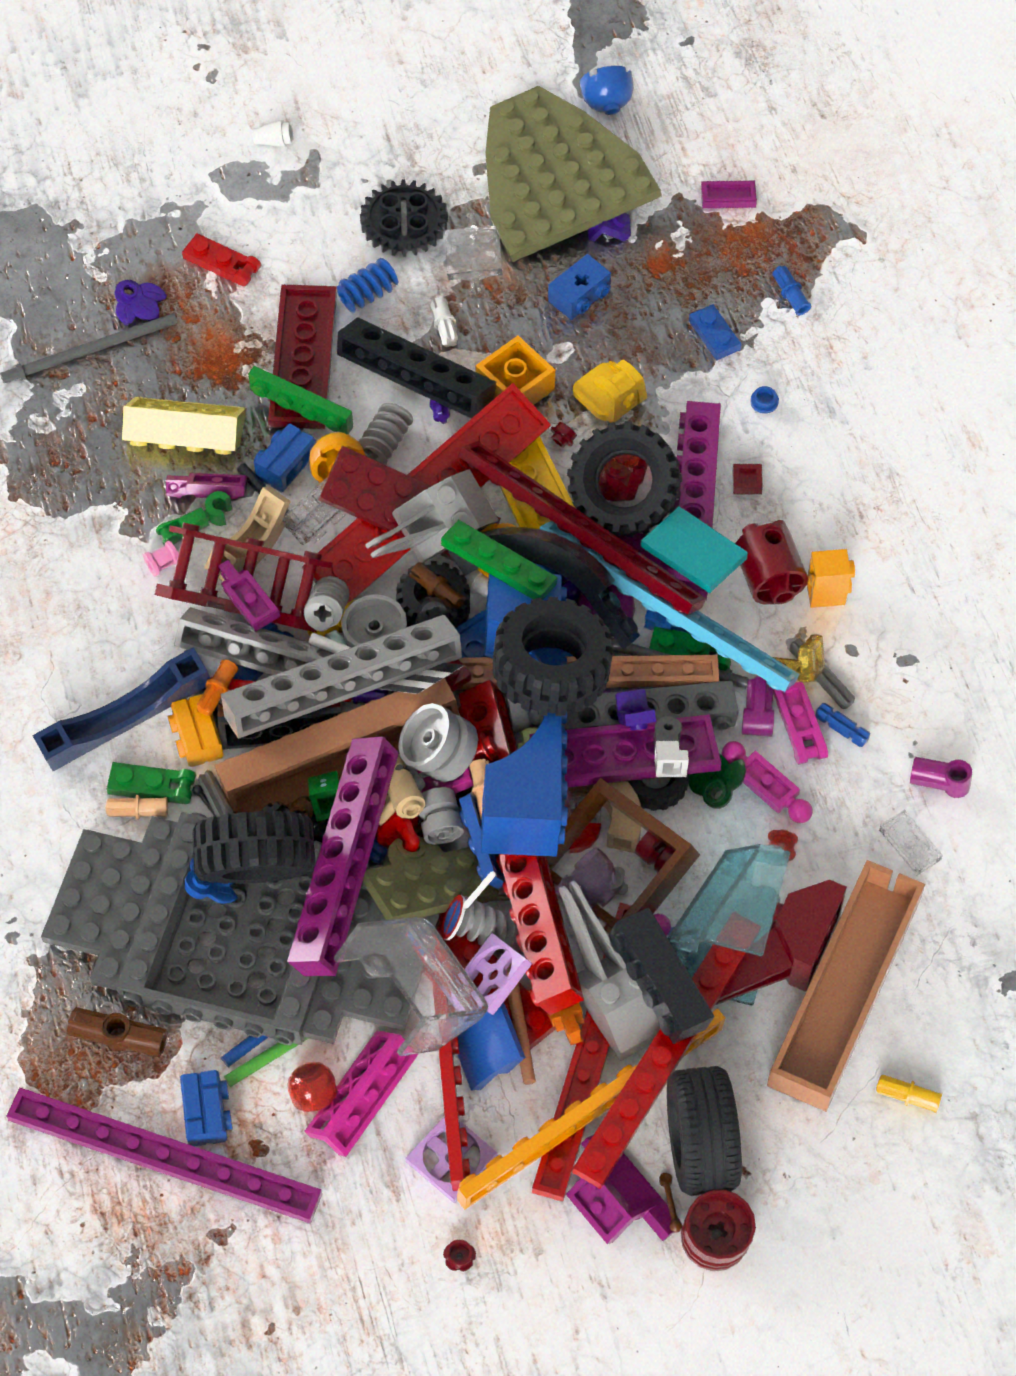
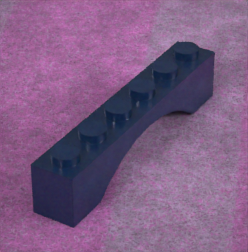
M193 647L167 661L149 679L117 700L86 714L60 720L32 736L52 771H55L170 708L172 702L186 699L206 688L207 680L211 678Z

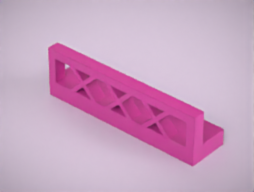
M377 1030L304 1132L311 1138L325 1141L338 1155L346 1157L418 1054L401 1035ZM382 1042H386L380 1050L376 1051ZM366 1069V1071L361 1076H359L361 1071ZM348 1094L346 1099L341 1101V1099ZM330 1120L326 1127L323 1130H321V1127L324 1125V1123Z

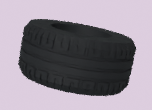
M719 1066L675 1070L667 1079L666 1098L671 1151L679 1188L689 1196L703 1195L712 1190L732 1192L741 1183L742 1153L738 1114L729 1075L725 1069Z

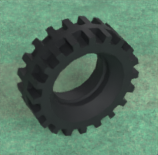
M625 421L623 425H616L614 422L609 423L608 428L603 430L596 428L592 431L594 435L587 441L584 438L579 443L581 448L577 454L573 452L570 458L573 463L571 469H567V476L570 479V485L567 487L568 492L573 498V505L581 513L616 537L617 535H625L629 538L634 537L633 534L643 533L644 535L650 533V528L659 525L668 513L671 514L675 510L673 507L675 501L680 499V482H683L677 457L665 440L647 426L633 425L632 422ZM624 454L636 455L645 460L652 474L651 489L646 498L637 505L629 507H619L609 503L602 495L599 485L600 475L606 463L614 457Z

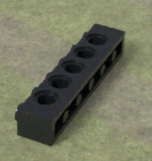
M359 317L338 331V356L471 419L495 397L496 381Z

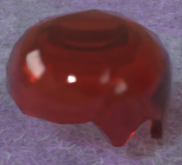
M307 1062L291 1072V1076L288 1077L289 1096L294 1107L301 1111H318L328 1106L337 1096L335 1076L331 1068L321 1062Z

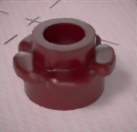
M559 422L556 427H551V432L553 433L551 439L557 445L564 448L566 445L572 446L574 444L573 440L577 437V434L568 425Z
M454 1240L444 1249L443 1257L446 1258L445 1264L452 1271H467L473 1266L472 1261L476 1258V1251L467 1241ZM460 1253L463 1257L458 1259L456 1255Z

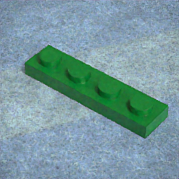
M253 366L248 373L250 390L257 396L275 401L282 408L292 409L308 420H315L326 425L328 429L334 432L339 431L349 434L353 429L351 410L256 366Z
M459 519L441 537V546L531 599L541 598L543 600L557 585L558 577Z

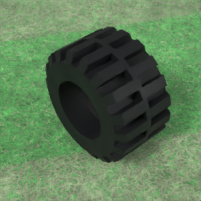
M431 561V564L426 565L425 562H422L437 576L442 575L445 577L447 584L466 597L465 601H461L464 604L456 612H453L447 606V618L454 628H457L469 620L470 587L467 584V578L464 574L460 575L458 568L453 567L450 569L449 563L443 562L442 565H439L437 561ZM413 566L408 569V575L403 574L400 577V583H397L396 602L401 605L406 613L407 627L413 626L422 605L419 601L429 596L427 589L409 577ZM438 606L432 610H426L429 612V620L433 619L435 615L441 616Z

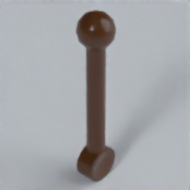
M662 1173L659 1177V1183L665 1189L671 1217L669 1228L672 1232L677 1233L681 1231L682 1223L677 1219L670 1187L672 1175Z

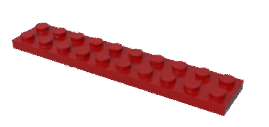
M512 383L407 475L433 486L452 475L470 469L479 487L482 488L489 481V477L480 471L473 470L467 465L466 461L459 457L462 446L480 442L510 463L549 429L551 424L518 387ZM357 518L318 552V554H322V561L333 564L331 569L317 566L313 581L316 583L321 578L328 576L338 577L343 580L349 588L350 595L347 602L349 603L412 548L372 558L370 555L372 552L401 537L392 535L378 545L367 549L365 544L388 531Z

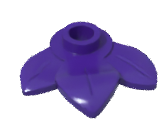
M123 280L116 285L114 291L115 298L118 301L115 310L116 315L126 326L130 325L136 317L145 321L158 319L159 307L157 303L165 300L167 295L155 284H138L133 280ZM124 290H131L133 294H126Z

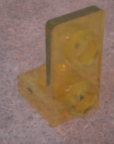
M810 635L799 648L798 660L773 658L799 673L798 681H815L825 669L823 636Z

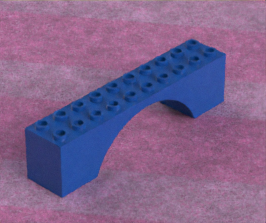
M490 574L486 603L485 656L493 659L496 630L499 624L503 622L504 616L512 610L515 612V607L524 602L527 605L530 604L532 599ZM553 574L558 577L557 585L543 600H548L549 597H558V600L566 601L567 587H561V575ZM539 648L528 653L532 658L544 664L556 666L567 664L565 653H561L566 651L558 648ZM567 712L564 716H556L555 713H547V716L543 715V721L539 728L521 748L499 761L485 765L482 797L481 853L557 857L558 844H564L565 826H567L568 809L565 807V800H567V781H565V775L567 774V756H565V749L567 748V731H565Z

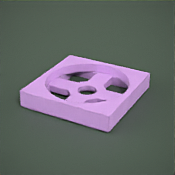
M491 933L453 984L486 1011L494 1015L532 963ZM497 949L505 950L496 963L490 964L488 962ZM511 964V969L507 977V968ZM498 970L496 978L490 980L492 972ZM481 972L483 974V981L473 991L471 983L478 973ZM500 987L495 992L487 995L492 988Z
M444 1116L405 1160L406 1163L455 1203L458 1191L452 1190L451 1183L441 1181L450 1172L449 1163L445 1160L448 1154V1147L438 1138L446 1131ZM460 1121V1128L466 1127L468 1147H462L463 1159H465L464 1155L473 1145L480 1152V1161L477 1168L474 1169L470 1165L471 1174L475 1173L477 1176L487 1169L486 1165L498 1156V1152ZM428 1148L439 1156V1162L430 1172L427 1171L423 1161V1154Z

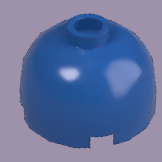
M624 66L601 67L597 69V74L591 77L588 72L580 79V88L584 101L591 109L604 112L606 115L618 113L631 100L634 87L631 70L629 69L626 72Z

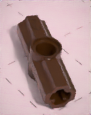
M75 1007L71 1011L67 1027V1034L69 1036L105 1044L113 1051L130 1050L158 1058L164 1052L168 1031L165 1028L129 1020L121 1013L108 1015ZM114 1029H124L121 1035H110Z

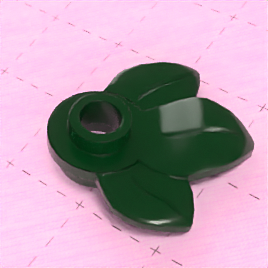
M719 754L721 770L690 774V789L693 793L703 796L704 802L713 809L725 807L731 801L733 791L741 786L745 779L746 765L744 760L738 759L729 764ZM722 790L721 796L715 799V794Z

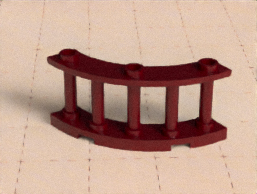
M183 522L182 528L170 525V532L183 534L173 581H169V586L157 583L154 595L242 615L230 599L217 597L218 591H216L220 573L218 566L222 564L226 544L247 549L243 569L245 571L248 570L252 576H254L259 552L279 557L270 599L278 608L280 617L272 622L317 633V630L306 622L304 608L311 593L316 567L332 568L333 563L321 560L322 554L305 551L304 556L263 547L264 541L247 537L246 543L201 533L199 532L200 526ZM195 537L214 541L204 588L201 587L200 593L186 590L187 584H185ZM290 560L304 562L305 566L295 609H291L289 614L282 612L283 606L280 604Z

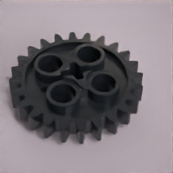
M402 179L401 185L398 186L394 181H391V187L389 188L381 184V192L373 189L372 197H365V205H361V231L365 233L366 241L372 240L374 248L381 245L382 253L392 249V256H395L398 251H402L403 257L407 256L408 251H412L416 256L418 253L417 249L421 248L427 252L428 244L436 246V238L443 239V231H447V205L442 203V195L435 196L434 188L426 190V183L416 187V180H413L410 185H406L405 179ZM403 200L406 201L407 235L405 236L402 235L401 201Z

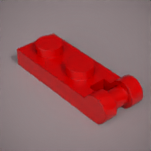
M198 233L195 234L182 251L183 259L243 287L247 286L251 281L252 273H257L262 266L256 257H247Z

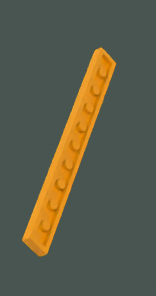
M718 1008L712 1012L715 1017L706 1030L697 1033L684 1056L722 1031L726 1018ZM631 1064L627 1065L616 1075L617 1079L608 1085L606 1082L598 1085L590 1093L591 1097L582 1103L580 1100L572 1103L565 1110V1115L555 1121L552 1118L546 1121L539 1128V1133L530 1139L527 1136L520 1139L512 1147V1152L504 1157L498 1155L486 1165L487 1169L476 1176L473 1173L463 1179L459 1184L457 1200L464 1210L609 1110L637 1065L634 1067Z

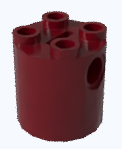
M777 520L764 525L752 523L742 529L743 535L739 537L735 544L748 552L747 559L740 566L752 598L755 602L763 605L784 604L791 601L806 587L808 576L785 521Z

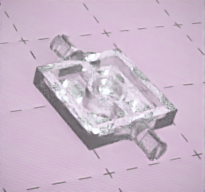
M469 213L466 215L467 228L445 230L448 280L464 279L470 281V292L476 294V285L477 294L482 292L481 279L489 276L503 275L499 225L478 227L477 215L472 213L471 222Z

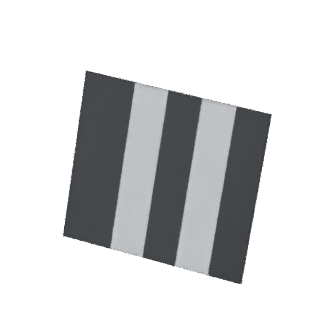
M442 663L377 689L419 694L464 665Z

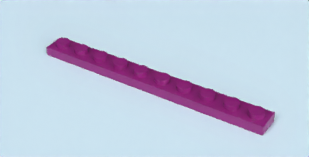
M20 1087L6 1115L10 1122L309 1224L312 1222L322 1197V1190Z

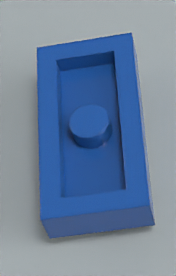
M714 304L689 314L690 324L716 361L741 350V342Z

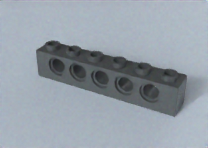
M732 680L644 689L646 691L648 707L655 710L656 720L665 716L681 718L710 714L713 729L726 730L736 725L739 710ZM617 692L603 693L597 697V701L588 707L583 705V710L572 714L571 711H568L565 730L620 724L618 720L610 718L611 716L618 717L615 700ZM700 707H706L710 711L701 710ZM676 710L679 711L680 714H674L670 711ZM582 719H588V720H590L591 722H590V723H584V722H582L581 720H582Z

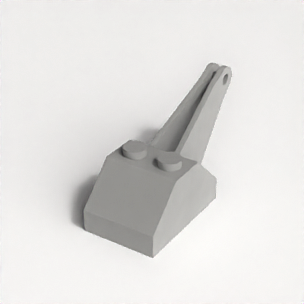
M469 469L442 480L396 508L392 515L399 526L365 544L367 549L372 548L401 530L405 537L375 550L370 554L372 558L412 548L419 562H426L448 550L441 546V537L458 519L481 532L490 524L496 523L498 518Z
M573 880L569 883L571 893L565 886L560 887L559 892L565 904L586 968L577 973L584 1001L581 1002L618 1059L622 1061L652 1043L660 1030L659 1019L653 1009L645 1004L641 989L636 981L629 977L625 962L620 954L613 950L609 936L590 908L579 885ZM581 913L606 956L601 961L598 958Z

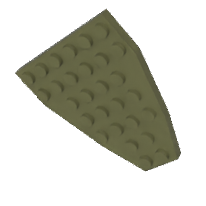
M536 86L490 106L485 151L490 217L492 225L512 262L662 197L661 189L636 150L585 111L544 88Z

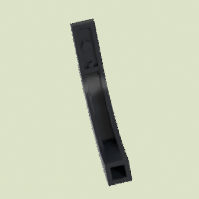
M506 527L482 532L527 560L548 567L571 581L587 598L622 649L631 645L640 636L635 621L631 617H627L621 608L618 597L608 590V587L615 582V579L594 556L579 545L557 534L528 527ZM451 551L448 552L464 576L479 568Z

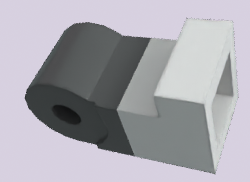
M671 716L661 717L655 724L653 743L656 777H687L688 750H679L682 725L678 719Z

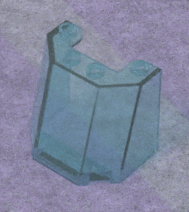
M761 844L725 850L668 936L669 942L691 978L713 944L763 956L778 902H781L779 894L790 857L789 851H785L777 845L765 846ZM758 990L733 998L730 1001L753 1006Z

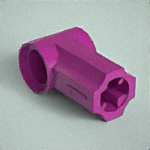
M760 676L749 679L747 683L742 734L772 737L774 726V710H772L774 689Z
M915 757L910 784L944 790L946 794L953 798H961L969 793L972 768L970 764L963 760H953L946 763ZM953 777H960V778H962L963 780H961V781H956V780H954V779H952V778H953Z

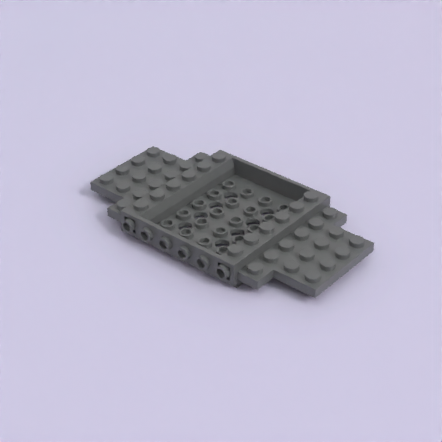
M181 812L178 822L152 816L142 843L83 829L41 938L44 943L97 955L98 959L90 977L92 985L116 990L120 1000L131 1007H140L142 1005L150 1007L163 1015H169L170 1013L182 1015L191 1022H200L202 1020L213 1023L216 1027L224 1030H230L231 1028L239 1029L249 1036L257 1038L262 1035L271 1037L284 1045H292V1043L302 1045L305 1038L334 1044L343 1016L405 1031L430 953L429 936H435L440 921V914L389 925L362 882L336 976H303L287 961L314 869L310 874L288 880L235 884L233 890L237 895V900L227 904H220L209 897L195 899L185 890V877L191 871L190 861L193 858L192 830L200 820L208 819L205 815ZM314 841L315 863L317 862L322 845L319 841ZM287 891L295 895V900L290 905H281L277 901V897L282 892ZM216 904L223 905L226 908V912L220 918H212L208 914L211 906ZM273 919H282L286 925L281 932L274 933L267 928L269 922ZM204 932H211L216 935L215 942L208 946L201 945L198 942V938ZM264 946H269L276 950V954L270 960H262L258 956L259 950ZM201 959L206 962V968L201 973H192L188 969L191 961ZM254 974H262L266 977V983L260 988L251 987L248 984V980Z

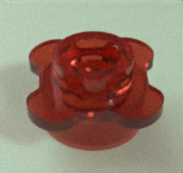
M783 829L770 831L768 833L770 842L765 850L766 855L770 858L782 857L787 861L793 860L796 856L794 846L798 842L797 835ZM783 843L785 846L780 847L779 844Z

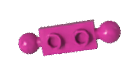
M730 741L724 745L722 756L729 764L738 759L744 760L746 774L743 783L773 810L780 813L787 807L789 817L796 823H805L812 817L813 809L811 804L804 799H795L799 795L800 789L757 751H754L747 757L745 748L741 743Z

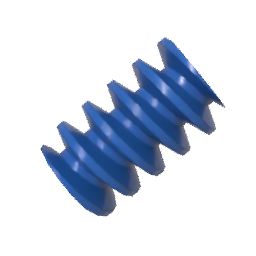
M379 258L375 264H368L366 269H359L357 274H350L348 279H341L337 286V292L345 307L351 313H355V303L360 308H364V298L369 303H373V293L378 298H382V288L391 293L393 290L391 283L398 285L399 281L390 263L383 258Z

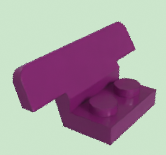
M593 1135L587 1137L581 1143L584 1148H586ZM624 1153L601 1189L580 1178L566 1193L567 1197L606 1244L613 1243L634 1220L643 1218L662 1241L674 1234L669 1228L671 1217L667 1203Z

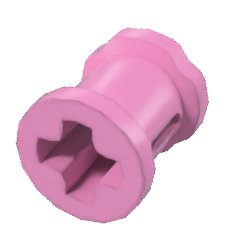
M167 541L165 546L156 551L144 553L143 558L153 576H157L163 569L173 564L176 565L179 554L173 543Z

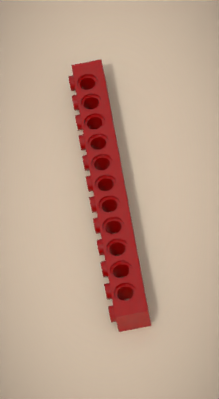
M491 680L458 694L461 707L458 708L460 716L473 724L477 731L478 740L479 733L483 732L486 736L490 735L497 746V752L494 753L495 759L493 761L487 756L482 759L492 763L518 750L504 695ZM499 854L496 856V861L499 869L504 873L505 882H503V889L512 905L509 913L519 932L516 935V941L521 951L524 952L525 958L532 963L526 971V975L531 980L532 989H530V996L533 1003L537 1007L540 1006L549 1015H552L584 1001L547 857Z

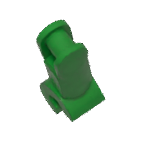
M223 491L213 492L205 500L206 510L203 511L202 507L179 518L160 524L156 528V533L163 537V545L165 546L167 541H171L174 545L183 538V534L170 532V525L182 528L184 522L200 526V530L210 526L209 521L216 526L226 525L223 511L229 512L233 510L229 495Z

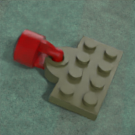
M396 811L382 826L378 825L375 836L380 845L388 848L384 859V866L366 870L363 878L364 885L389 925L446 912L450 903L457 895L470 897L482 883L477 872L479 862L470 847L444 853L437 844H429L423 837H419L414 830L418 827L419 823L417 816L414 818H401L397 815ZM488 884L475 901L481 903L494 901L499 895V890Z

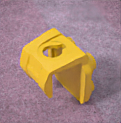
M621 360L618 363L609 361V363L599 364L573 385L574 397L602 421H609L610 423H615L623 415L647 399L644 378L625 360Z

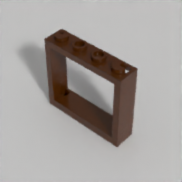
M600 778L568 817L567 826H565L564 844H558L557 857L546 856L554 886L558 889L565 886L571 893L569 882L552 869L603 805L608 802L675 851L621 919L646 908H649L654 914L700 854L692 844ZM583 894L597 919L605 924L603 927L605 932L610 934L615 923L619 920Z

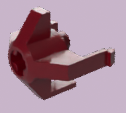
M640 458L633 472L625 465L613 460L606 463L599 481L604 498L612 502L634 500L639 485L643 483L648 467L645 460Z

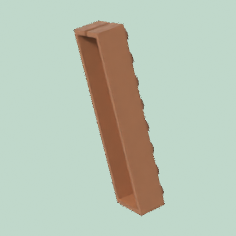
M445 678L419 694L395 691L390 695L372 700L353 710L342 712L333 718L315 723L293 734L285 735L276 741L255 747L251 751L236 757L228 758L214 766L222 790L235 814L239 812L262 811L268 803L274 804L276 801L290 807L291 803L299 797H309V777L337 770L341 779L352 739L384 737L399 752L400 734L413 712L423 705L434 703L447 708L455 715H459L456 699Z
M869 860L866 861L779 1050L770 1070L767 1083L768 1087L825 1112L828 1110L920 903L925 887L924 883L899 873L894 890L890 891L888 887L893 870Z

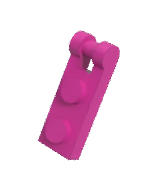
M803 681L796 682L785 692L774 689L773 695L793 747L797 764L807 763L808 759L815 757L818 760L828 758L827 746ZM812 740L813 746L805 747L803 741Z

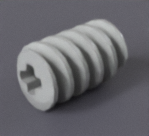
M385 403L381 405L373 421L369 423L367 430L364 431L362 438L359 439L365 455L387 465V459L392 457L393 451L398 447V442L402 441L403 434L407 433L408 426L413 423L412 414L397 404Z
M328 576L321 578L313 586L304 608V617L308 625L315 630L325 631L338 624L341 620L350 595L349 588L343 580L338 577Z
M474 901L469 908L465 909L462 923L456 935L462 937L467 932V940L472 942L478 937V944L482 946L491 933H493L512 947L517 934V926L512 921L510 914L505 915L500 910H494L491 906H484L483 903ZM499 949V953L503 954L505 950Z

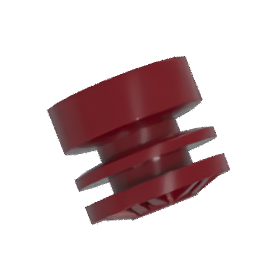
M712 1190L697 1197L688 1209L680 1233L682 1247L686 1255L698 1267L710 1271L727 1270L737 1265L747 1253L753 1241L756 1230L754 1213L743 1198L730 1191ZM715 1229L721 1231L717 1240L711 1238L712 1232Z

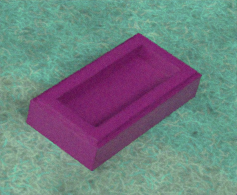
M755 180L701 181L702 208H756Z

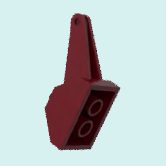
M829 879L788 893L784 904L778 902L771 920L773 922L769 932L751 946L715 1005L785 979L789 985L806 992L841 914L847 886Z

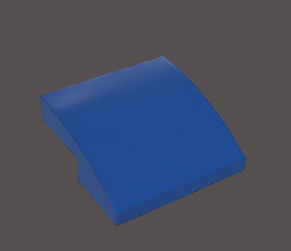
M504 1002L494 1015L483 1009L451 1032L452 1035H458V1058L471 1091L483 1089L498 1074L509 1073L526 1058Z

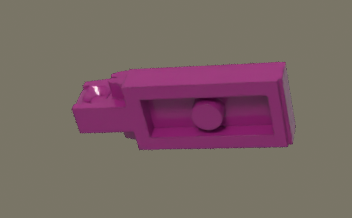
M190 473L189 476L167 475L166 496L181 498L186 494L194 495L197 498H207L213 492L223 491L229 495L230 499L244 497L247 489L246 475Z
M229 560L218 566L221 570L220 574L225 580L221 583L224 592L255 632L280 617L278 608L248 570L245 571L243 569L237 572Z

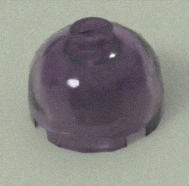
M593 848L573 866L575 870L570 876L566 874L555 890V893L562 899L559 888L565 886L571 893L569 883L574 880L582 890L591 909L598 904L604 907L612 900L616 894L612 889L617 881V872L613 862L599 848Z

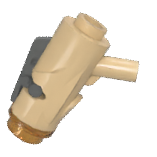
M400 753L398 754L388 795L385 800L386 804L383 807L379 821L380 826L395 811L401 818H414L425 807V800L421 791L426 784L414 768L405 764L400 757Z

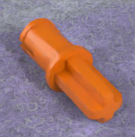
M227 659L221 660L212 679L207 680V688L197 703V711L206 716L212 715L221 699V694L228 692V686L239 670L235 663Z

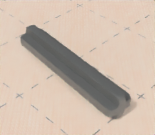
M798 638L790 644L789 651L842 709H847L854 703L855 696L803 639Z
M206 770L205 774H200L198 781L216 817L224 814H235L213 772Z

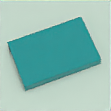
M680 506L641 540V547L709 594L747 559L748 555L747 551Z

